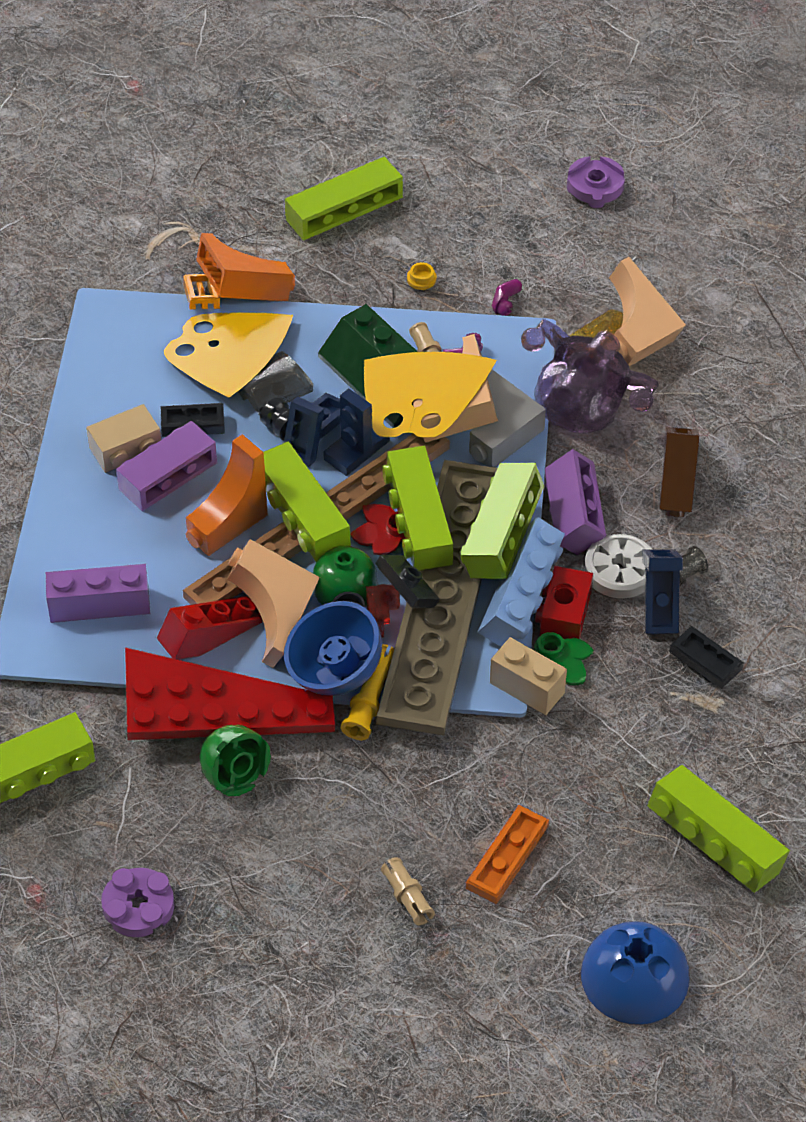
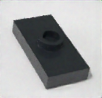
M223 403L160 406L162 437H167L175 429L181 428L190 421L194 422L207 435L225 434Z
M380 555L375 564L411 608H435L440 598L423 580L422 573L418 569L413 567L402 555Z
M690 626L670 645L669 652L720 689L727 685L743 669L744 662L693 626Z

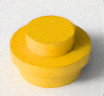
M424 262L414 264L407 273L408 284L417 290L429 289L435 285L437 280L433 267Z

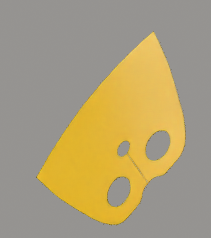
M208 313L196 315L183 325V334L179 338L170 341L166 346L164 356L175 367L196 381L230 398L249 383L270 361L283 342L293 315L274 313ZM206 321L213 325L212 330L207 333H197L194 330V326L199 322ZM213 340L219 341V345L211 347L208 344ZM182 344H190L195 348L194 352L188 356H179L175 353V350Z
M412 352L364 360L366 401L372 404V428L374 432L380 437H397L403 433H413L417 437L430 438L441 435L457 420L476 395L497 360L453 352ZM415 399H422L423 401L419 407H413L412 402ZM392 413H399L403 416V421L398 427L387 428L383 424L385 417ZM431 413L440 415L441 421L436 427L427 429L421 425V420L424 416Z

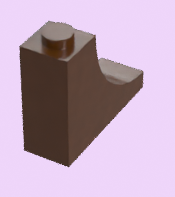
M666 427L659 509L666 510L665 515L684 517L685 512H692L700 437L697 429Z

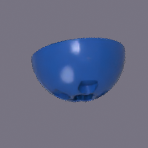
M337 601L321 605L304 615L291 630L284 648L286 669L300 686L313 693L336 696L352 692L362 686L373 675L379 664L382 652V637L379 626L374 616L365 607L357 603Z
M629 921L609 927L593 940L583 958L581 981L590 1002L604 1015L627 1024H650L668 1017L683 1003L689 988L690 972L684 951L668 932L650 923Z

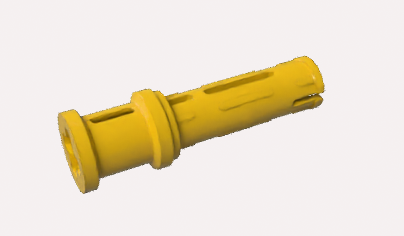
M382 644L381 657L376 670L362 685L360 693L351 698V711L348 718L344 719L341 723V731L352 739L367 740L371 734L370 724L373 717L377 716L380 706L378 699L387 679L394 648L391 646L388 655L384 657L388 647L387 644Z

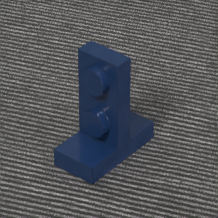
M349 388L340 394L341 438L323 451V456L327 463L347 476L390 442V437H380L374 432L372 428L371 403Z
M324 393L313 403L298 396L291 401L284 443L289 441L305 465L311 466L316 461L319 440L340 424V398Z
M642 549V563L645 565V633H679L680 571H683V557L676 549Z

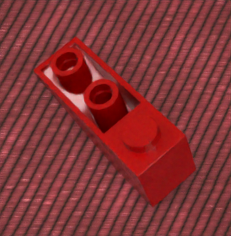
M249 596L173 607L169 609L157 639L173 659L180 660L198 657L259 625L263 620Z

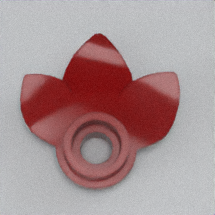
M383 504L363 505V513L367 523L353 530L350 533L351 538L360 545L372 546L374 555H386L395 551L400 542L405 539L404 533L399 534L397 531L395 515L398 514V511L395 512L390 506Z

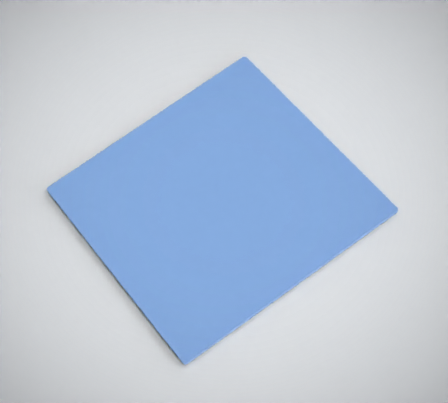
M81 288L77 291L0 618V679L126 688L125 647L172 658L158 641L157 636L170 608L190 605L183 598V589L231 558L237 547L243 549L249 539L256 541L283 522L282 513L279 509H273L267 497L268 516L210 556H207L200 548H194L187 540L186 516L207 499L221 480L230 460L232 441L243 434L263 452L284 443L274 433L273 428L266 427L260 421L261 410L268 401L277 397L282 398L288 403L290 409L291 401L297 396L313 403L324 393L340 398V394L348 388L351 389L318 357V352L340 319L361 306L220 297V309H214L213 304L208 303V309H202L201 304H196V309L190 310L187 297L184 294ZM370 307L416 350L418 348L410 335L409 329L419 322L427 324L434 341L440 344L441 352H443V349L461 348L463 346L462 337L469 333L481 335V343H483L482 357L497 360L492 369L546 409L544 430L501 463H536L544 484L556 321L548 318ZM208 313H274L293 315L288 332L270 361L249 383L230 398L196 381L175 367L164 356L166 346L170 341L179 338L183 334V325L196 315ZM206 321L199 322L194 326V330L197 333H207L213 328V325ZM210 341L208 345L211 347L218 346L219 341ZM182 344L176 348L175 353L179 356H188L194 352L195 348L190 344ZM223 403L225 434H208L216 442L217 463L144 511H141L119 490L116 469L105 473L89 448L87 426L142 404L145 405L159 426L160 433V406ZM384 420V423H383L384 426L387 427V428H392V427ZM340 423L319 440L316 461L307 467L323 490L328 492L413 433H403L397 437H390V442L349 475L345 476L327 463L323 456V451L341 438ZM472 429L446 437L450 440V449L430 462L436 485H438L444 460L486 466L482 462L476 461L469 453L470 431ZM389 491L370 504H383L391 507ZM543 491L529 525L537 517L541 519ZM363 509L346 520L350 525V533L367 523ZM351 538V546L365 552L375 564L380 555L373 554L372 546L360 545ZM400 542L395 551L386 555L404 556L402 542ZM302 550L289 559V561L313 573L316 561L309 552L305 553ZM411 558L406 559L412 565ZM146 564L150 614L50 622L46 600L45 572ZM375 564L378 590L376 595L374 594L369 599L370 603L365 608L374 616L379 626L382 644L388 645L384 654L385 657L388 655L391 646L395 649L407 602ZM482 578L450 713L522 718L527 713V704L490 684L491 658L501 647L477 633L500 579ZM243 591L234 598L245 597L248 595ZM313 593L302 617L322 605ZM531 614L529 619L531 622H534V614ZM263 622L201 656L180 659L190 663L305 689L290 676L285 666L284 655L274 668L262 662L266 649V631ZM533 624L524 639H517L518 642L529 648H532ZM384 684V686H383V689H382V691H381L380 697H379V699H378L379 704H380V702H381V698H382V694H383V691H384L385 684ZM362 686L352 692L333 696V704L350 705L351 698L360 693Z

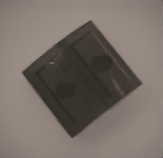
M281 351L274 354L266 366L238 393L243 401L248 399L255 411L260 415L263 407L273 398L279 397L288 403L297 396L302 397L313 392L314 384L302 368L290 356Z

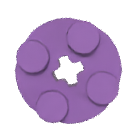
M591 156L578 159L570 166L567 179V191L574 197L588 203L592 208H601L605 203L617 199L622 194L625 184L624 171L616 161L601 156L600 161H590Z
M121 868L115 871L102 893L101 903L105 919L112 924L115 931L125 936L144 937L152 934L153 929L159 927L162 923L164 926L169 922L174 911V895L167 876L164 873L148 868ZM135 897H143V899L148 901L147 903H141L139 908H134L130 900Z

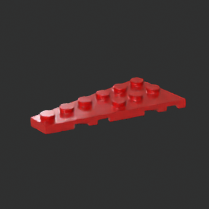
M125 647L128 740L208 737L216 729L226 725H243L259 735L335 732L333 696L320 695L306 689Z

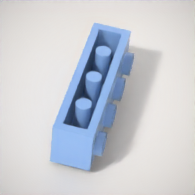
M539 517L528 526L508 578L500 579L477 633L500 647L503 646L509 637L515 640L526 637L533 624L529 620L531 614L537 611L543 600V597L540 596L541 590L548 585L553 576V572L550 571L551 566L558 561L563 552L560 544L565 533Z

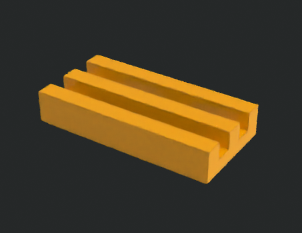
M188 274L183 276V285L190 310L196 309V304H201L202 309H208V303H212L214 309H220V297L205 274ZM202 281H207L210 295H205ZM192 282H195L198 296H195Z

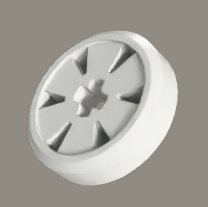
M608 535L590 546L585 557L584 571L593 573L592 587L603 595L622 599L638 596L645 592V565L642 563V549L652 548L641 539L631 535ZM617 564H622L624 569H620L619 565Z

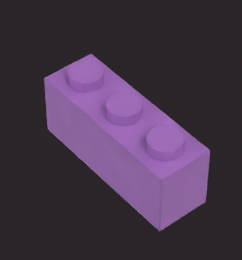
M190 421L116 468L118 488L141 511H144L217 463L216 442L194 422Z
M572 449L545 468L553 527L565 533L560 547L579 555L593 543L605 538L606 531L594 462Z
M146 564L45 572L46 600L51 623L150 614Z

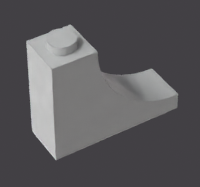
M492 369L487 378L498 421L470 431L469 453L476 461L495 468L544 430L546 409Z

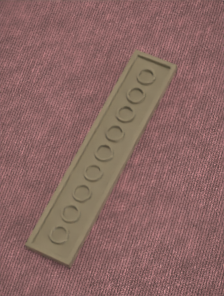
M444 460L437 489L453 541V565L419 570L422 573L423 580L440 600L435 608H411L406 603L377 713V724L445 735L482 578H470L466 566L461 561V549L467 542L471 525L478 516L481 501L486 497L490 487V480L495 475L497 468Z

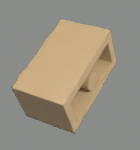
M144 404L86 427L89 448L105 473L118 468L126 460L134 458L145 451L150 445L161 440L160 428Z
M511 637L491 658L490 684L544 715L549 713L565 693L567 669Z

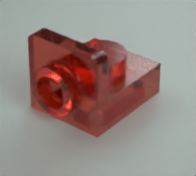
M392 584L366 587V609L374 616L379 626L381 637L384 638V624H390L389 610L400 608V593Z

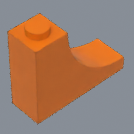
M201 233L196 260L219 297L288 301L290 291H293L295 287V275L286 262L262 259L239 252L219 241L212 233Z
M243 434L232 441V452L228 466L216 488L198 508L186 516L187 540L194 548H200L207 556H210L268 516L264 452Z

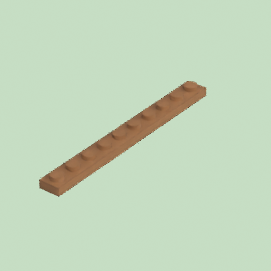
M411 434L388 451L425 445L429 461L431 462L450 449V440L443 437L425 443L423 437ZM387 451L326 492L345 520L362 510L363 505L372 503L392 489L391 484L385 485L382 466L387 465ZM284 521L255 541L287 560L302 551L294 530L289 531ZM230 558L183 589V598L190 605L232 599L243 592L237 585L227 580L233 568L228 565Z

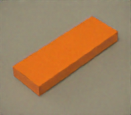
M518 805L466 881V889L497 904L549 827V819Z

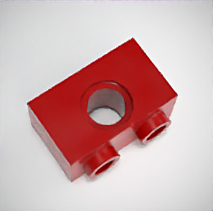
M554 566L553 576L542 591V597H546L545 604L541 603L536 612L535 622L541 623L540 636L547 632H554L563 639H580L592 594L593 573Z

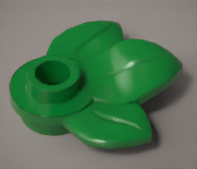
M554 632L544 633L535 641L534 651L567 669V685H581L585 683L586 670L582 660L587 659L594 652L589 644L578 638L563 639Z

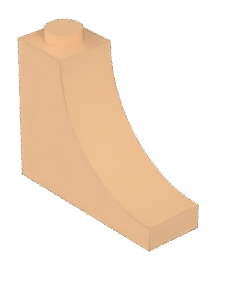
M630 257L620 261L609 277L618 291L622 302L623 323L605 347L623 369L630 367L672 343L686 326Z
M475 334L462 337L463 354L482 356ZM486 378L481 388L457 420L441 435L431 438L423 437L425 443L498 421L488 378ZM415 399L413 406L419 407L422 405V399ZM435 413L428 414L421 420V425L427 429L434 428L440 423L441 417Z
M249 539L243 550L237 547L231 556L228 565L233 568L227 580L242 589L257 607L266 631V649L262 662L274 668L284 655L287 638L293 627L301 619L320 577Z

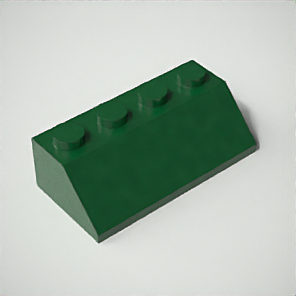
M364 304L340 319L319 350L318 357L351 389L366 400L364 360L418 351L372 308ZM392 413L385 417L384 420L392 428H395L402 423L403 416L399 413Z

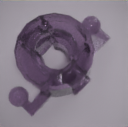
M546 319L541 320L536 328H528L522 333L521 344L527 351L536 352L542 349L545 344V337L556 349L554 359L542 368L534 389L535 401L546 409L545 418L555 426L574 433H592L605 429L614 421L626 389L634 390L629 396V404L635 411L646 412L653 406L654 397L652 394L659 386L658 382L644 373L629 369V365L621 353L618 352L620 350V342L612 333L601 331L594 338L584 336L570 337L559 326Z

